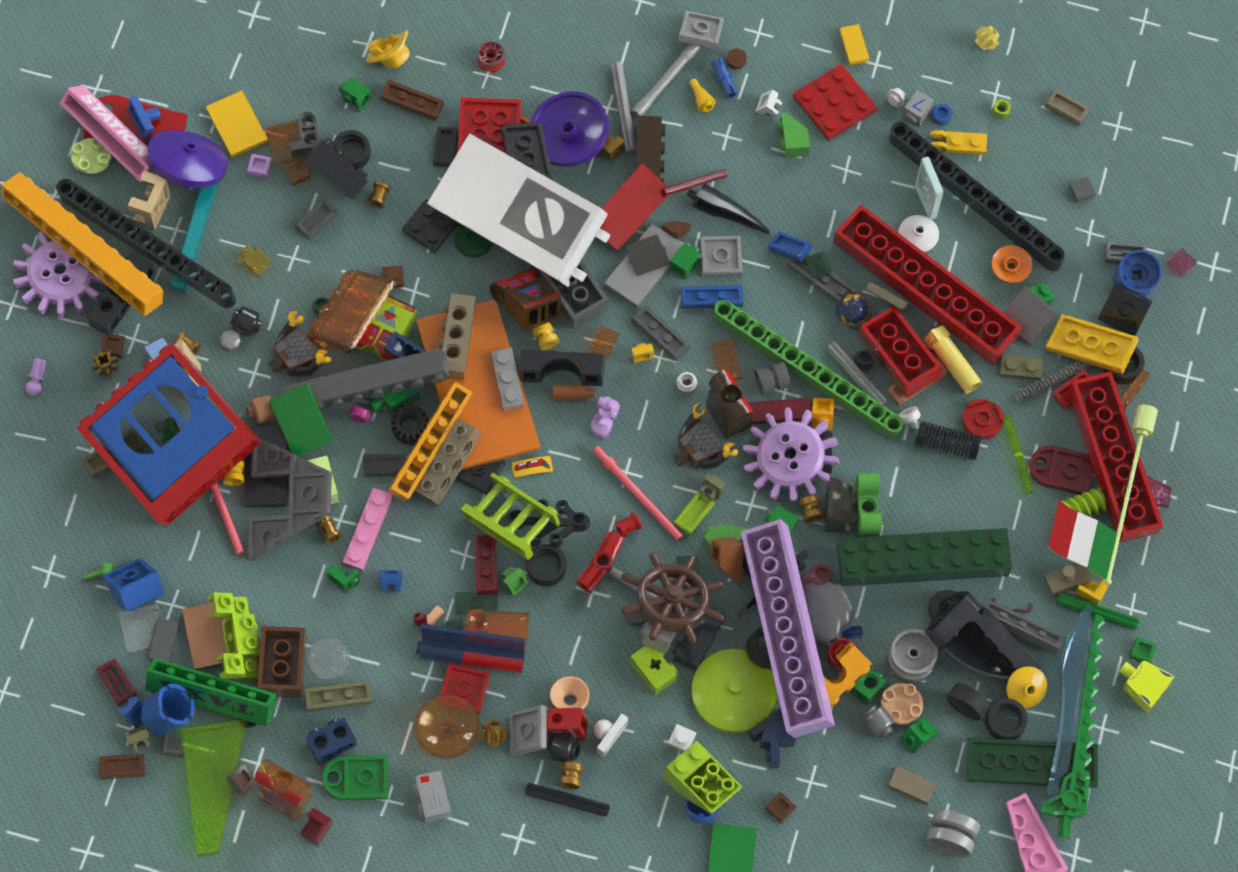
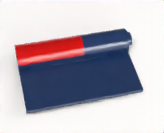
M421 624L422 641H418L416 654H420L421 659L516 673L523 672L525 660V639L482 633L478 632V629L472 628L461 630Z

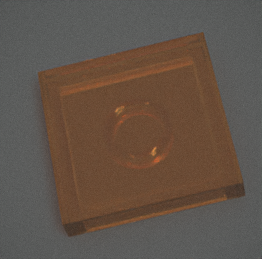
M298 120L265 128L276 166L306 158V156L296 158L291 156L290 142L301 141ZM308 140L306 144H312L311 140Z

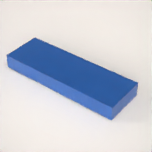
M742 285L681 287L680 289L681 309L715 308L716 303L721 300L729 301L736 307H743Z

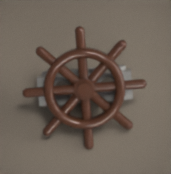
M651 552L649 558L654 568L646 572L641 579L628 573L622 574L621 578L623 581L638 588L636 603L623 606L621 612L627 615L639 611L648 622L645 623L641 635H644L642 644L666 654L676 632L684 631L688 641L694 644L697 642V637L692 628L697 626L705 616L718 622H723L725 619L723 614L708 608L710 602L709 592L722 589L724 582L716 581L706 584L702 577L692 570L697 560L694 555L688 557L684 566L677 564L662 565L657 553ZM660 579L663 588L652 583ZM646 591L659 597L647 600ZM698 595L700 604L692 601L694 596ZM688 609L695 611L693 614L686 616Z

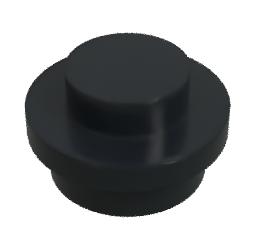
M862 350L855 354L853 362L860 370H869L874 364V357L869 351Z

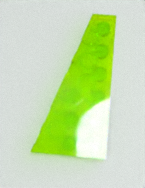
M246 720L181 729L197 857L220 853L233 787L226 777L238 766Z

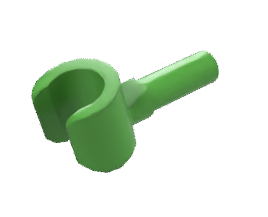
M102 563L100 571L86 574L84 579L88 580L103 576L113 571L114 566L111 563Z

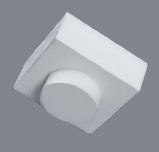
M676 724L668 741V746L684 752L692 745L696 732Z

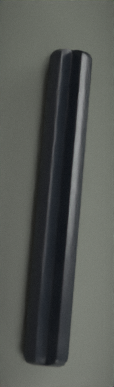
M528 783L525 789V794L528 796L605 817L610 810L609 804L533 783Z

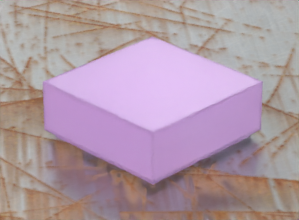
M252 154L247 174L267 178L272 158Z

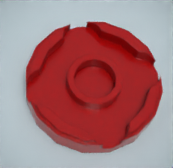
M977 399L970 402L962 415V424L966 432H970L971 435L974 433V437L976 434L981 435V440L991 439L996 436L1002 429L1004 421L1003 412L1000 407L987 399Z

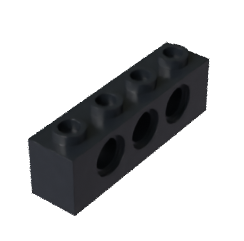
M133 252L124 258L129 260L140 272H144L149 279L155 272L152 262ZM108 286L100 292L98 301L88 309L86 316L89 326L102 333L112 334L131 305L119 295H114L115 292ZM107 307L112 308V310L109 312L103 311Z

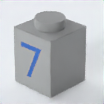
M917 90L904 107L902 117L908 123L920 126L932 110L934 100Z

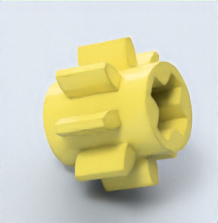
M981 26L975 32L977 35L975 42L981 49L986 50L988 48L993 50L999 44L997 40L1000 35L993 27L988 26L986 28Z

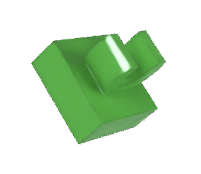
M519 567L514 571L507 568L502 573L505 577L503 581L505 587L513 597L529 583L524 571Z

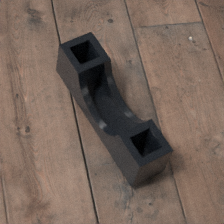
M535 349L521 350L518 369L521 382L541 383L552 372L568 371L575 374L582 385L603 386L605 358L604 354L558 352L555 350L539 351Z

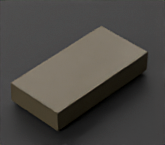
M1056 89L1045 104V108L1078 126L1081 125L1090 110L1089 107Z
M897 766L888 787L928 805L936 783Z

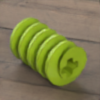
M1099 487L1096 490L1091 489L1089 493L1083 492L1081 496L1075 495L1074 499L1068 498L1066 502L1061 501L1071 509L1089 517H1092L1091 511L1098 516L1099 508L1103 513L1107 512L1106 500Z

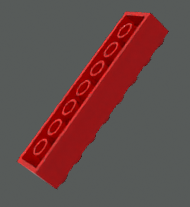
M1112 372L1074 380L1070 383L1067 391L1099 487L1104 494L1106 508L1113 529L1117 532L1137 446ZM1140 455L1119 543L1158 534L1163 528V523Z

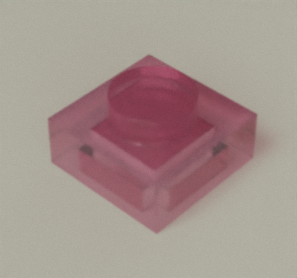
M1183 248L1167 261V264L1180 277L1197 263Z

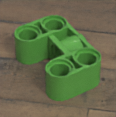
M857 473L855 480L857 537L880 536L882 515L881 512H878L877 502L880 489L879 473ZM867 506L870 507L872 511L865 512L862 508Z

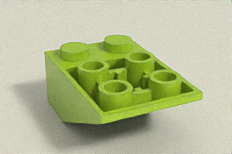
M698 741L666 767L662 776L677 793L710 814H713L742 789V786Z

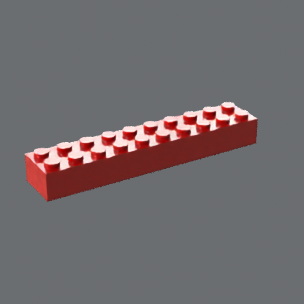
M860 204L836 230L833 240L834 244L941 326L944 325L950 333L992 365L997 362L1001 355L1018 338L1022 328L1019 324Z

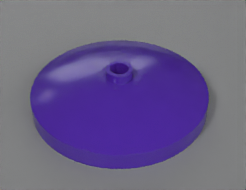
M562 92L548 98L536 109L530 120V123L541 122L549 163L559 167H572L589 161L603 148L609 134V120L603 106L597 99L583 92Z
M170 130L161 132L150 140L146 151L147 161L158 175L172 183L185 187L204 188L213 186L224 178L228 167L226 154L215 142L200 134L189 131Z

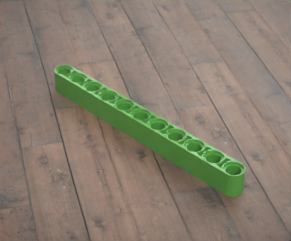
M721 300L716 303L714 320L717 324L773 362H784L788 372L825 397L834 399V403L886 438L896 439L900 436L903 427V421L900 416L729 301ZM724 310L728 314L722 315L719 311ZM736 322H743L745 325H744V326H738V325H736L735 323H736ZM759 333L761 337L756 338L752 334ZM775 344L778 346V348L772 349L769 347V345ZM786 356H793L795 360H788ZM809 367L812 369V371L806 372L803 370V368ZM825 378L829 383H822L820 379ZM843 390L846 392V394L840 395L837 393V391ZM859 401L863 406H856L854 402ZM871 413H878L880 417L874 418L871 416ZM888 425H896L897 429H890Z

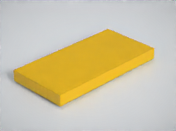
M1061 314L1045 348L1046 351L1123 374L1139 340L1136 336Z

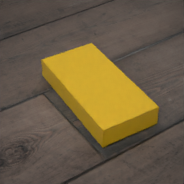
M859 24L840 28L839 32L849 66L869 62V56Z

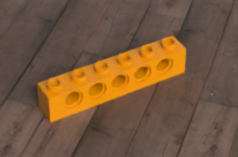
M457 382L450 386L389 487V493L404 502L409 500L473 392Z

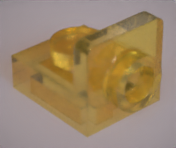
M256 245L246 246L238 254L240 258L237 261L239 264L243 263L257 277L273 262Z

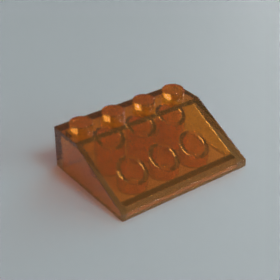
M361 270L346 271L341 276V282L338 287L330 293L331 298L327 304L320 309V315L316 321L312 322L309 326L307 338L321 350L325 351L354 349L396 282Z

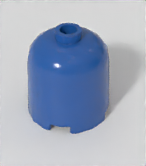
M168 684L147 698L143 703L140 712L141 720L150 732L157 735L168 734L187 724L194 717V700L190 699L185 693L186 689L178 684Z

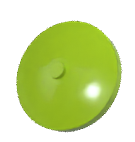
M727 649L712 654L700 664L693 677L691 696L696 712L705 723L721 732L740 734L749 732L751 728L771 715L777 700V689L771 668L766 669L755 665L750 660L746 650Z

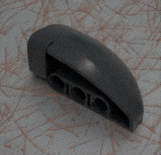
M969 591L955 593L936 613L925 631L928 638L949 659L961 667L982 676L995 679H1009L1011 674L1021 667L1031 666L1038 670L1041 668L997 617L986 607L981 608L979 602Z

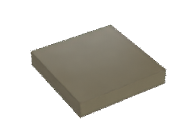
M869 282L866 290L899 309H907L910 302L874 282Z

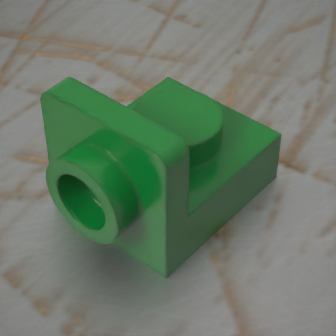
M332 564L326 569V577L345 593L350 588L354 589L360 581V574L357 569H354L348 577L342 568H336Z

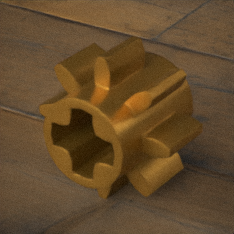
M100 350L97 357H92L95 362L92 365L93 371L98 370L100 377L103 374L110 377V373L113 370L117 371L115 363L118 360L117 357H112L111 351L102 353Z
M491 720L486 722V726H481V740H485L487 746L497 747L502 744V741H506L507 727H502V722Z

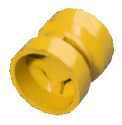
M550 322L532 330L534 337L539 340L538 344L541 350H548L560 341L557 334L553 333V327Z
M244 461L238 463L223 477L225 485L239 486L244 484V475L242 474Z

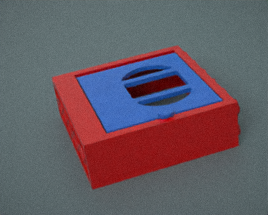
M173 343L170 346L169 344L165 345L159 351L160 355L154 360L153 358L148 360L143 365V370L138 374L137 372L132 374L127 379L128 383L125 386L116 388L111 393L112 397L106 402L102 401L95 407L96 411L91 416L88 415L82 418L79 422L80 425L77 427V430L159 524L165 526L171 524L262 443L187 355ZM175 359L183 366V368L190 374V376L197 382L199 386H197L191 380V378L185 373V371L178 365ZM158 386L175 387L187 397L191 409L189 423H186L159 392ZM150 392L182 427V430L162 448L157 445L129 412L131 408ZM207 395H208V396L211 398V400L218 406V408L224 413V415L231 421V423L236 427L235 430H234L233 426L226 420V418L219 412V410H218V409L212 404V402L207 398ZM123 417L128 420L154 450V454H140L126 445L121 434ZM92 432L99 438V440H100V441L105 445V447L112 453V455H113V456L118 460V462L125 468V470L131 475V477L138 483V485L144 490V492L150 497V499H151L153 502H151V501L149 500V498H148V497L143 493V491L136 485V483L130 478V476L124 471V469L117 463V461L111 456V454L104 448V446L98 441V439L92 434Z

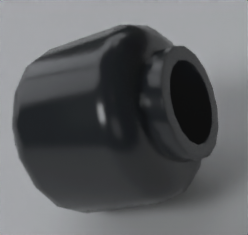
M242 306L240 309H235L230 324H232L233 331L249 337L253 332L258 333L262 321H259L260 314L257 311Z
M556 734L547 743V751H549L550 758L554 761L562 763L577 760L580 754V744L573 736Z

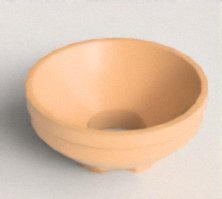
M572 676L563 677L557 680L551 688V702L554 708L584 709L589 701L588 686L580 678ZM567 696H574L577 701L573 705H567L564 703V699Z

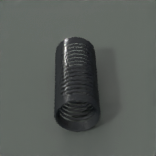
M921 420L915 446L923 447L925 441L924 448L928 444V449H930L932 444V450H934L936 444L935 451H937L940 443L939 452H941L943 446L942 452L944 453L947 446L946 454H948L950 449L951 455L954 448V456L956 455L957 448V456H959L962 448L961 458L964 451V458H966L969 450L968 459L975 461L982 436L976 434L974 437V433L971 435L970 432L968 435L967 432H964L963 435V430L961 432L957 430L956 432V429H954L952 432V428L949 430V427H946L945 430V426L939 425L938 427V424H936L934 427V423L931 425L929 422L927 425L926 421Z

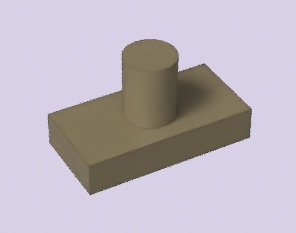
M1078 564L1066 565L1060 570L1044 575L1052 596L1092 582L1088 569Z

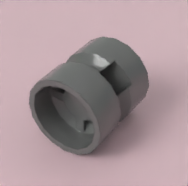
M784 362L772 364L770 369L762 367L754 371L761 395L772 393L775 388L782 390L791 386L789 373Z

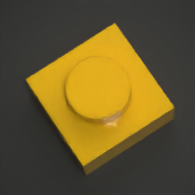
M642 343L632 348L631 358L633 364L653 359L654 350L652 344L646 345Z

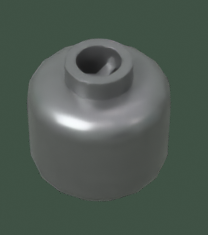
M874 705L862 716L864 718L862 721L863 726L873 737L881 735L884 738L893 730L891 726L894 723V719L883 706L876 707Z

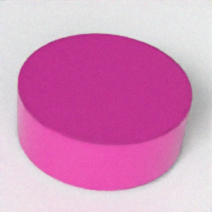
M352 406L349 411V417L361 423L368 422L371 415L369 411L358 406Z

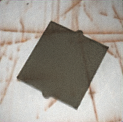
M658 234L624 246L629 257V263L632 264L637 276L670 264V260L665 252L666 247L662 245Z

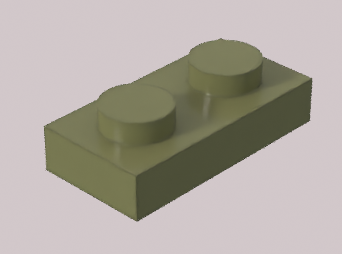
M1001 355L1000 377L1040 380L1042 378L1043 359Z

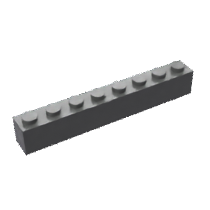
M438 348L281 386V393H286L308 383L320 411L328 407H341L344 403H357L369 397L379 398L386 393H399L411 387L420 388L427 383H441L444 379L450 378L447 357L443 350Z

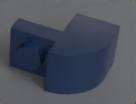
M784 720L775 721L765 728L761 737L760 748H769L765 749V760L770 762V768H779V747L795 746L796 738L786 732Z

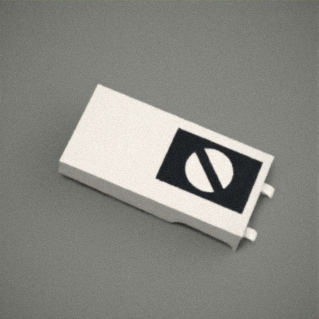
M470 133L427 203L437 211L529 263L567 287L570 286L571 276L581 282L585 279L587 274L578 269L577 266L594 238L597 237L606 243L610 237L609 233L600 229L608 215L603 209Z

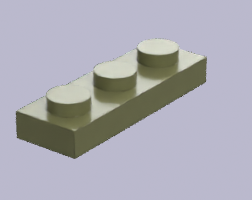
M135 428L122 435L126 445L137 453L147 447L146 442ZM104 446V448L111 454V456H112V457L117 461V463L119 464L118 460H117V459L112 455V453ZM96 451L81 459L92 478L110 469L109 465Z
M369 681L305 689L308 712L372 704Z

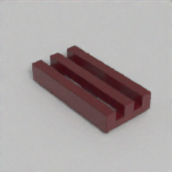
M115 658L96 669L118 706L122 702L127 701L129 697L137 696L136 691ZM114 665L130 692L127 694L110 667ZM104 670L108 672L116 687L120 691L122 697H118L113 687L109 683L108 679L104 675Z

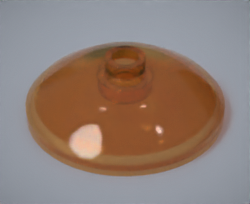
M442 695L429 700L420 708L415 719L414 730L419 745L428 754L441 759H452L462 756L474 746L479 735L480 724L475 709L466 700L457 696ZM449 728L451 733L445 734L443 731Z

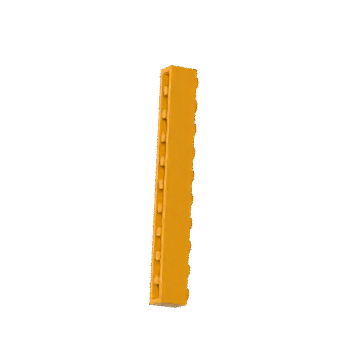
M19 172L1 184L2 198L144 317L163 304V290L158 284L153 283L144 272H140L129 260L124 259L115 248L107 245L86 224L78 221L74 214L66 211L58 201H54L49 197L46 191L37 187L29 177H25Z

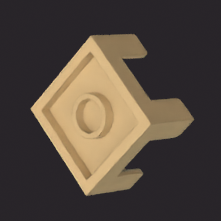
M143 171L141 180L155 186L147 185L145 197L148 198L147 202L132 197L128 203V208L131 211L144 215L135 214L131 219L132 221L155 231L171 195L166 179Z

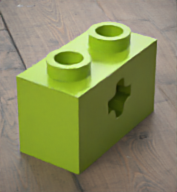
M644 646L630 656V664L656 696L676 682L677 669L671 662L667 663L663 657L664 653ZM651 665H653L654 667L659 666V670H657L656 668L651 669Z

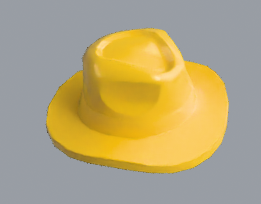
M407 29L395 36L390 34L387 39L380 37L372 41L368 46L370 52L367 55L366 63L380 62L385 68L394 69L406 62L410 56V51L405 45L408 35Z

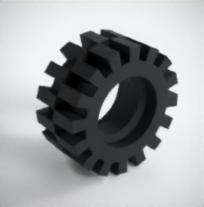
M407 404L403 405V409L397 408V413L394 412L393 418H391V428L394 437L399 442L402 440L405 445L407 442H410V445H413L414 441L417 442L429 423L425 410L421 411L420 406L414 408V404H410V407H407ZM407 418H413L418 422V427L413 431H406L402 427L403 421Z

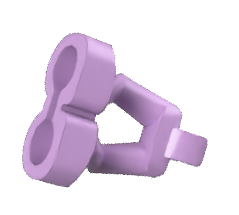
M611 397L599 398L597 403L598 411L591 422L592 434L601 439L609 436L613 427V421L616 420L620 410L619 403Z

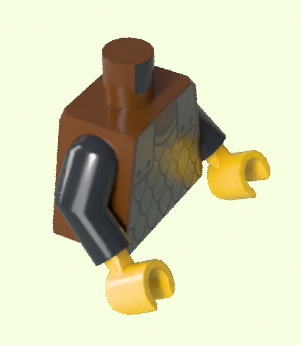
M297 311L289 313V321L285 324L275 342L274 352L277 358L268 363L274 374L285 368L290 376H311L322 366V363L328 364L331 361L330 357H324L328 351L319 350L317 352L299 326L296 327L295 324L303 322V316H299L295 320Z
M702 403L694 405V414L688 417L678 436L680 452L674 455L673 459L679 467L689 461L694 469L717 468L729 458V455L736 456L738 454L736 449L730 452V448L734 446V443L728 442L723 445L703 418H699L708 412V409L705 408L702 413H699L698 409Z

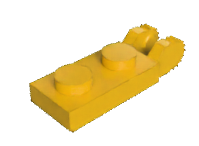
M943 130L930 132L931 139L946 140V143L937 141L931 143L939 151L955 154L986 155L987 134L945 132Z

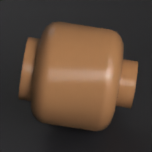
M264 395L252 398L250 406L246 408L248 418H252L256 424L274 421L276 416L269 402L272 397Z

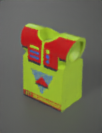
M379 291L362 322V326L352 334L348 345L363 352L374 353L382 361L393 360L394 358L383 349L394 331L407 338L418 318L417 309Z

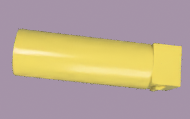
M944 325L931 330L924 339L930 350H934L964 393L968 394L978 388L982 383L981 379L953 343Z

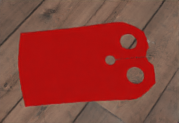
M108 95L98 99L102 104H111L113 106L112 113L147 147L150 140L161 132L170 130L185 131L188 114L140 102L144 110L157 107L160 112V119L151 121L154 128L151 139L143 141L127 110L129 98L119 95ZM86 129L84 130L83 137L85 139L94 138Z

